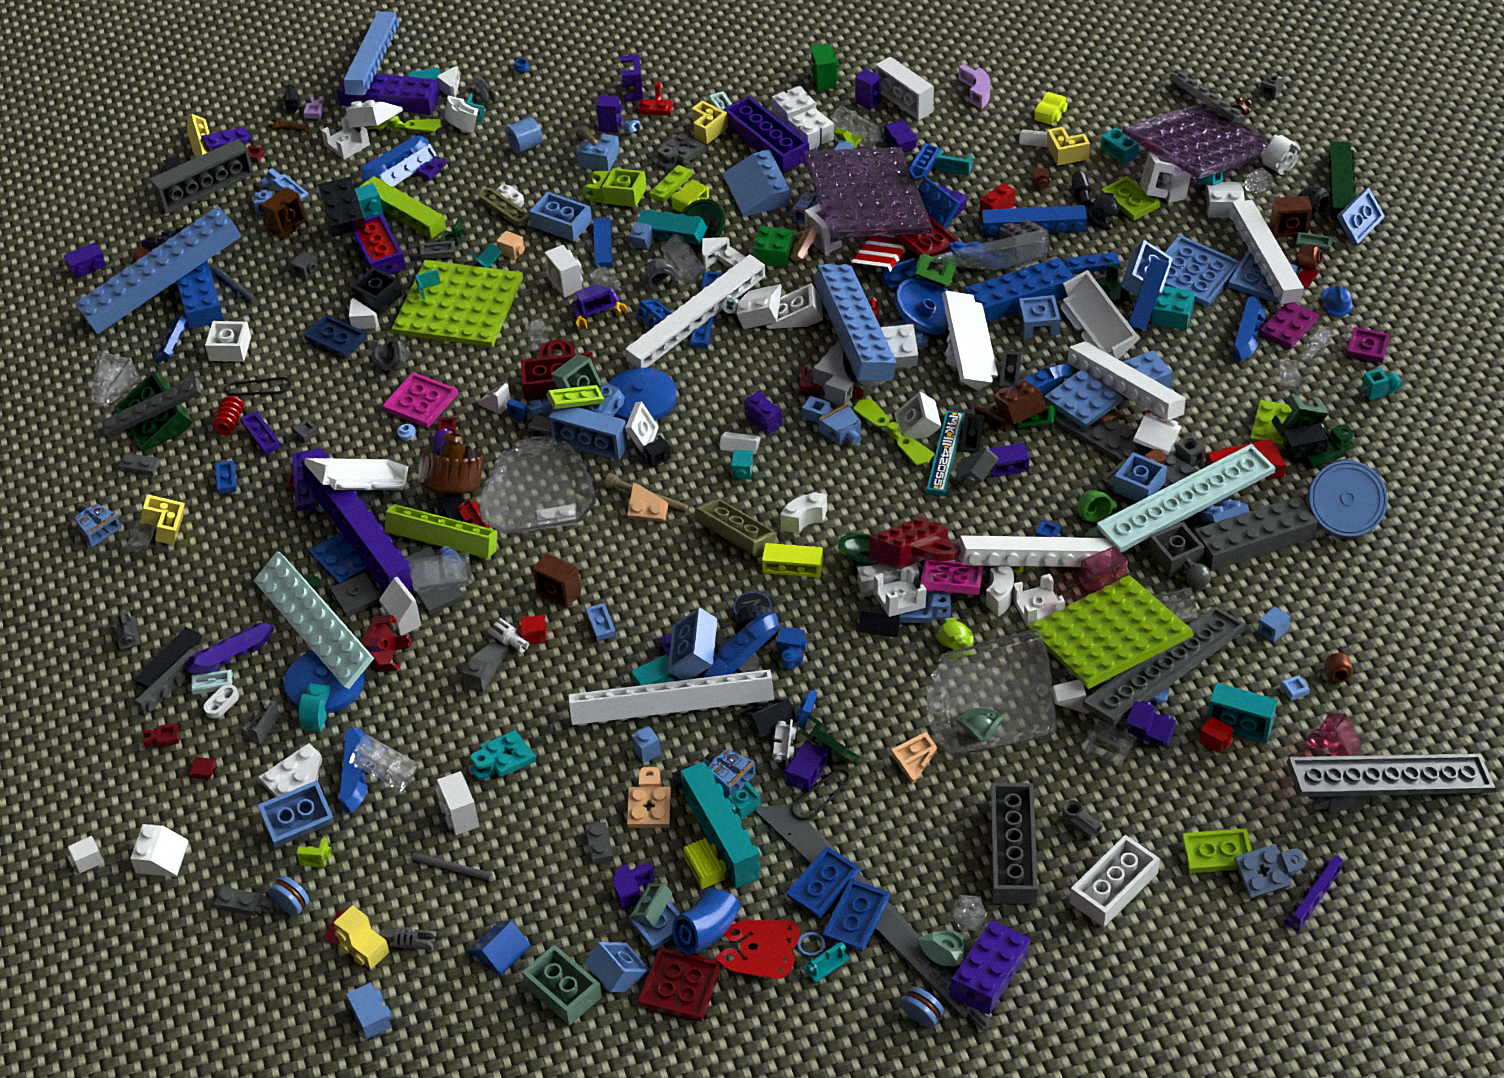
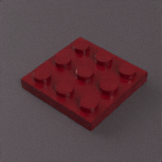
M928 214L891 226L889 231L918 257L923 253L931 256V258L949 252V243L959 241Z
M659 947L639 997L638 1006L702 1022L720 975L722 964L716 960L696 955H685L679 951Z

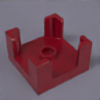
M393 615L374 617L360 642L374 657L371 663L379 673L398 671L401 665L400 662L390 663L396 650L408 649L413 642L408 635L395 636L387 626L389 623L397 622Z

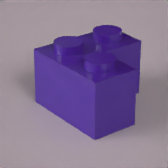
M1143 700L1141 702L1134 701L1126 722L1129 736L1167 749L1177 727L1176 720L1172 716L1156 714L1155 707Z

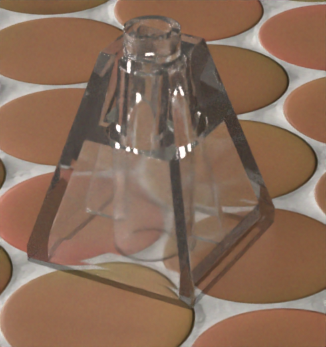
M99 351L96 360L92 395L95 403L109 405L140 382L141 377L130 359Z

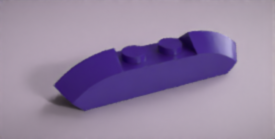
M256 623L189 656L187 670L197 674H206L220 670V663L224 664L231 661L232 656L236 654L238 656L243 655L249 651L248 648L253 653L260 649L272 635L274 627L267 623Z

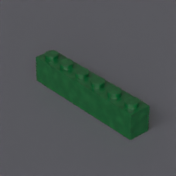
M1330 142L1328 157L1331 221H1339L1337 215L1356 197V193H1353L1356 189V182H1354V150H1351V143Z

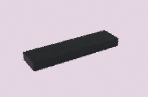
M185 627L135 679L136 684L148 689L202 639L201 633Z

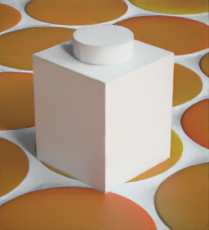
M92 836L68 846L71 854L67 857L72 867L77 866L79 873L104 863Z

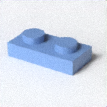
M605 603L586 608V614L597 641L616 636V631Z

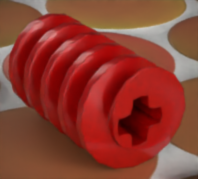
M234 396L224 397L212 421L213 430L220 435H231L244 409V402Z

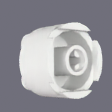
M1274 135L1268 147L1261 152L1260 157L1263 159L1264 165L1283 175V171L1291 170L1299 157L1297 151H1300V146L1283 135Z

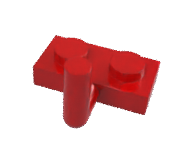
M655 82V100L641 99L638 112L643 115L671 116L673 101L661 100V83Z

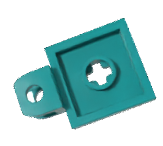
M514 730L481 744L480 750L470 756L471 761L474 763L470 767V771L477 780L489 778L495 775V771L502 777L535 763L536 756L517 731ZM504 752H511V755L504 754ZM478 769H483V770H485V771L482 772V773H480V772H478L477 770H478Z

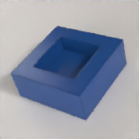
M513 399L507 402L508 415L523 422L528 418L526 404Z
M1043 520L1035 532V537H1057L1061 531V526Z

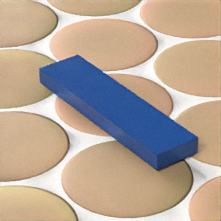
M610 217L593 218L595 268L613 266Z
M1151 257L1128 321L1130 326L1143 330L1146 329L1169 266L1168 261Z

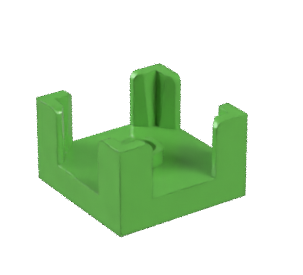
M924 253L920 255L913 275L932 280L944 287L949 286L956 266L950 263L944 265L941 275H939V272L936 270H927L931 256Z

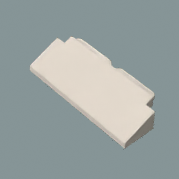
M1088 270L1063 283L1068 297L1063 299L1064 303L1061 305V310L1077 331H1084L1081 334L1084 341L1119 359L1139 340L1138 335Z
M945 291L942 293L960 381L979 391L993 382L992 379L998 377L982 303L975 302L974 295Z
M305 458V465L323 485H331L334 490H403L405 488L408 466L389 459Z

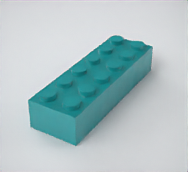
M704 761L681 770L683 796L709 842L715 845L718 858L724 861L727 869L726 872L735 888L758 880L759 870L761 869L758 857H760L759 850L756 845L751 844L750 835L747 829L743 830L739 815L733 813L732 804L729 798L725 799L721 784L715 782L713 770L711 768L708 769Z

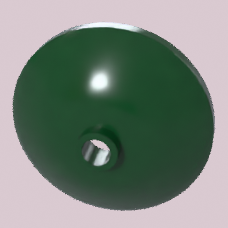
M700 199L694 201L681 213L686 216H699L703 219L705 225L708 226L703 238H719L724 230L726 223L724 210L713 200ZM701 241L700 245H699V244H693V243H686L687 245L692 246V247H702V241Z
M855 533L845 535L839 539V551L852 562L861 566L881 564L869 559L870 537L874 535Z

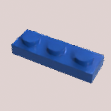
M1116 252L1065 258V265L1072 274H1081L1087 270L1091 272L1104 271L1111 264H1116L1118 269H1120V261Z
M182 315L171 324L155 357V360L159 363L173 355L174 351L172 349L180 341L178 337L184 332L186 328L184 325L187 321Z

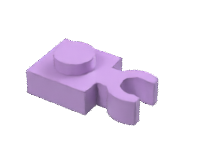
M314 96L310 98L311 103L306 104L304 118L320 119L324 109L322 96L319 97V100H314Z

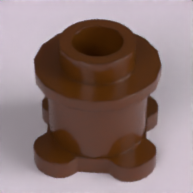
M1241 97L1235 100L1236 104L1232 108L1239 109L1244 116L1251 112L1250 105L1252 103L1250 100H1244Z

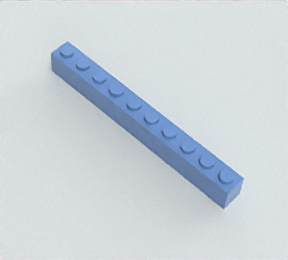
M377 12L344 78L345 94L365 95L367 89H369L370 83L373 82V76L376 75L377 68L380 67V62L383 61V55L386 54V49L393 39V34L396 33V28L399 27V18H396V12Z

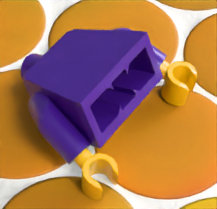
M598 284L576 291V298L571 303L574 317L577 319L578 331H580L581 325H584L586 330L588 328L587 321L582 318L583 316L586 317L616 306V315L618 317H621V311L625 315L627 311V306L620 303V299L612 288H606Z

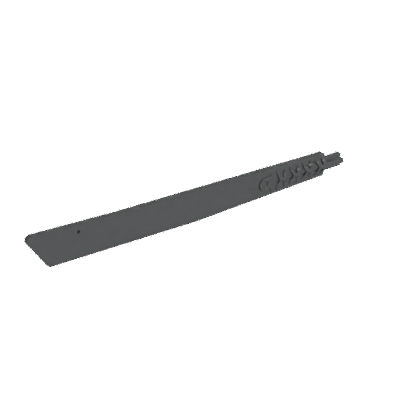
M792 805L756 808L757 815L809 864L816 859L826 846L839 853L807 820L797 819L792 814ZM794 808L795 813H796L798 816L803 817V816ZM861 873L854 879L873 886ZM888 902L874 930L962 1018L969 1016L982 1030H988L993 1021L984 1012L949 996L952 978L955 974L948 966L935 963L924 953L919 942V934Z

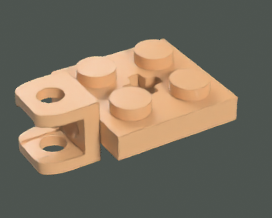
M657 767L641 768L639 787H629L628 828H670L671 786L661 787L660 771ZM647 804L655 805V807L651 808V811H647V808L644 806Z

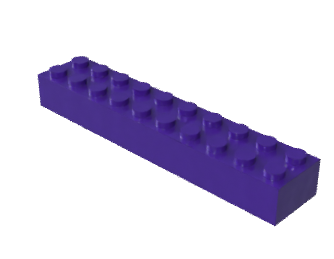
M319 447L300 455L303 482L357 556L363 561V564L382 590L385 592L393 578L398 577L408 591L412 593L411 584H413V580L410 575L412 567L409 561L404 560L400 549L395 548L391 537L386 536L380 523L377 524L371 511L368 512L362 499L359 500L356 491L334 490L331 485H323L305 465V458H330L328 453H324Z

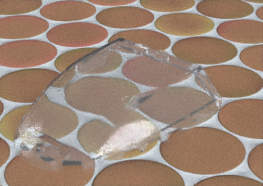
M551 436L523 439L515 442L513 449L510 451L503 450L495 461L494 470L489 472L490 478L486 480V488L482 491L480 513L483 522L504 534L527 530L535 531L540 528H554L559 525L578 523L582 521L596 504L592 480L587 472L586 465L582 463L581 457L577 456L575 449L565 440L560 443L555 440V437Z

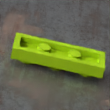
M677 165L649 192L650 198L664 203L692 176V170Z
M597 385L548 390L546 395L553 409L602 404L604 400Z

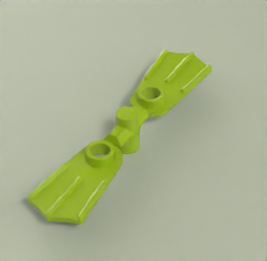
M393 116L390 118L389 123L386 120L377 126L363 127L367 130H382L387 127L393 128L394 132L408 129L409 131L417 130L419 132L435 133L438 128H441L440 119L409 120L403 123L399 121L398 116ZM354 127V129L361 130V127Z
M871 398L859 400L853 407V410L875 426L884 428L889 433L891 440L897 439L898 446L916 466L928 464L934 456L932 451L912 437L900 434L898 423H889V417Z

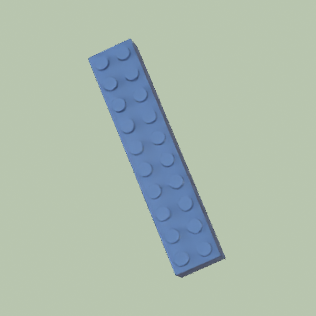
M218 206L157 248H154L150 253L138 259V261L125 268L122 272L95 288L88 295L77 301L75 305L94 331L99 334L242 236L231 219Z
M846 264L818 265L814 281L815 286L857 380L893 381L897 365L896 359L852 266Z

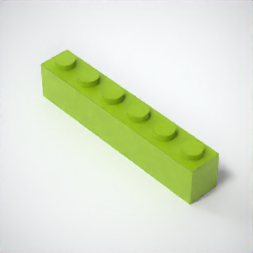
M373 176L360 186L374 183L380 195L382 210L428 238L433 239L446 229L445 218L441 213L434 211L429 206L420 203L383 180Z
M396 504L386 511L385 532L392 533L394 536H403L410 540L423 541L429 545L449 546L451 549L460 551L463 554H472L483 559L489 558L496 552L497 530Z

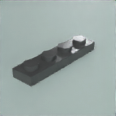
M190 649L135 700L138 710L142 715L146 716L154 710L165 697H168L192 673L187 670V661L189 656L197 653L195 650Z

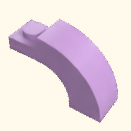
M962 64L959 66V80L972 87L970 89V103L982 109L990 98V78L983 69L978 68L974 70Z

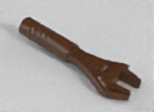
M273 118L271 121L275 123L268 124L273 130L279 128H289L305 132L309 130L308 125L287 123L280 118Z
M1112 409L1109 411V415L1098 420V424L1102 426L1116 419L1125 420L1126 417L1125 414H1119L1118 410Z

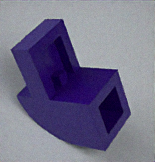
M650 862L638 865L632 870H629L627 864H625L616 872L614 876L615 895L622 910L637 904L641 898L639 887L654 881L653 868Z

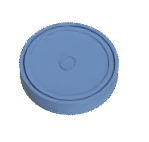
M1351 460L1338 461L1322 469L1313 479L1307 494V506L1317 520V526L1328 535L1340 539H1354L1368 534L1381 522L1388 505L1387 490L1381 477L1369 466Z

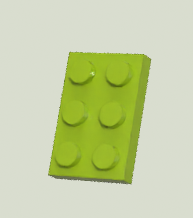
M1128 176L1101 189V195L1113 193V197L1116 198L1120 210L1133 221L1160 208V202L1153 196L1146 195L1142 187Z
M1260 400L1250 443L1272 439L1278 449L1286 450L1283 444L1284 437L1279 435L1271 420L1275 415H1278L1283 423L1292 411L1289 405Z
M1247 828L1183 833L1182 835L1189 873L1238 870L1234 857L1252 851Z

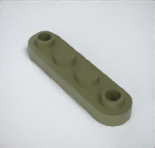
M483 188L479 191V200L512 224L524 226L528 223V213L494 189Z

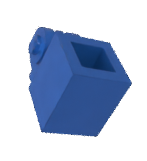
M781 627L777 639V654L782 655L783 668L792 670L798 665L802 666L803 650L806 651L808 639L805 638V630Z

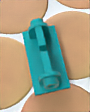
M836 942L812 961L810 960L802 969L817 983L851 958L844 952L846 950L844 943Z

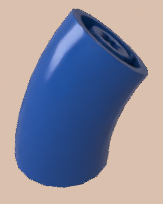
M705 889L690 910L678 915L674 919L672 933L678 949L685 955H694L715 943L734 922L741 906L738 899L720 889Z

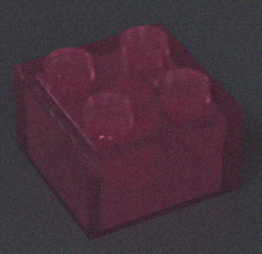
M1116 546L1082 559L1080 573L1081 589L1086 595H1089L1126 577L1127 559Z

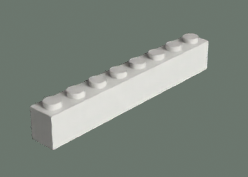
M1253 200L1233 202L1232 209L1229 212L1230 219L1233 220L1237 231L1240 232L1242 240L1248 246V250L1252 253L1255 263L1258 264L1262 275L1265 276L1268 285L1272 288L1274 296L1277 297L1280 304L1300 302L1304 287Z
M1086 341L1069 347L1068 363L1077 369L1084 370L1108 387L1167 421L1184 415L1186 398Z
M960 536L959 557L962 565L1113 567L1116 555L1113 544L1107 538Z

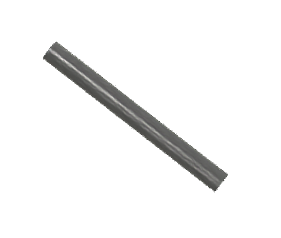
M216 265L211 267L212 272L251 303L256 302L257 298L220 268Z
M415 852L411 857L412 861L491 881L493 876L490 872Z

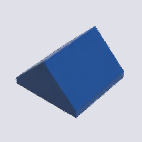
M500 921L469 950V953L502 976L531 945L513 921Z

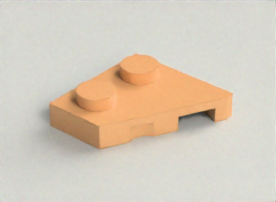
M812 227L797 233L796 237L799 241L793 244V250L789 257L794 262L803 260L807 256L808 248L816 240L815 236L818 231Z
M633 483L627 514L628 519L665 522L668 502L639 484Z
M924 732L891 749V755L910 782L914 784L936 753L937 746L927 732Z

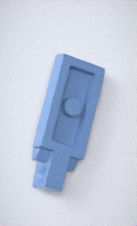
M273 168L267 171L266 179L279 191L286 187L299 193L301 202L308 198V192L286 174L281 175Z

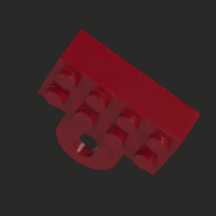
M562 339L550 340L540 347L539 358L521 360L525 400L547 398L548 390L557 389L551 373L577 355L570 342ZM559 349L562 351V355L552 356V351ZM592 352L579 353L580 355L590 357L594 365Z
M915 517L913 520L903 522L898 526L871 536L869 559L900 570L923 559L942 562L956 560L960 556V546L947 540V527L941 526L938 522L926 521L923 517Z

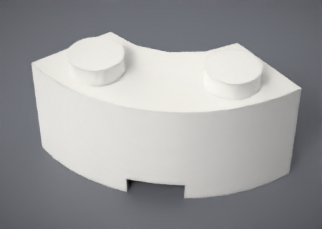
M448 96L444 114L446 121L461 129L463 133H473L478 109L467 105L464 99Z
M814 492L800 496L788 503L780 514L781 530L800 533L809 524L823 523L827 512V494Z
M994 566L990 569V587L986 590V606L997 617L1002 615L1012 602L1014 574L1011 566Z

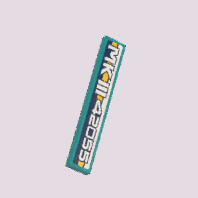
M946 411L926 494L946 495L965 418V413Z

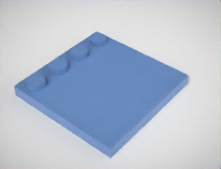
M1179 235L1165 252L1173 260L1164 286L1196 291L1195 302L1209 307L1229 282L1241 261Z

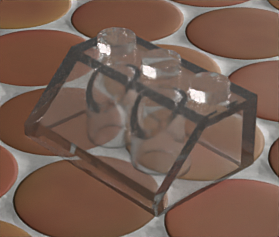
M469 552L411 559L410 569L413 589L419 593L428 592L433 588L446 590L449 589V586L455 585L457 587H466L472 583Z

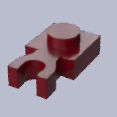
M178 724L157 726L156 731L143 730L144 738H148L143 739L144 747H150L155 743H158L159 747L179 744Z

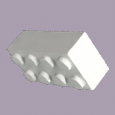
M888 57L876 64V74L881 76V94L917 120L933 113V85L892 57Z
M1127 835L1123 836L1071 888L1070 904L1102 927H1105L1158 874L1160 858Z

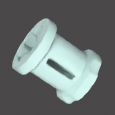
M734 298L725 299L722 304L723 310L726 313L737 314L738 302L740 300Z

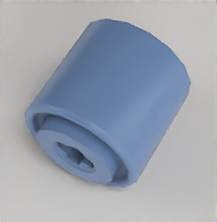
M527 117L505 127L507 141L512 150L517 154L542 143L541 128L532 117Z

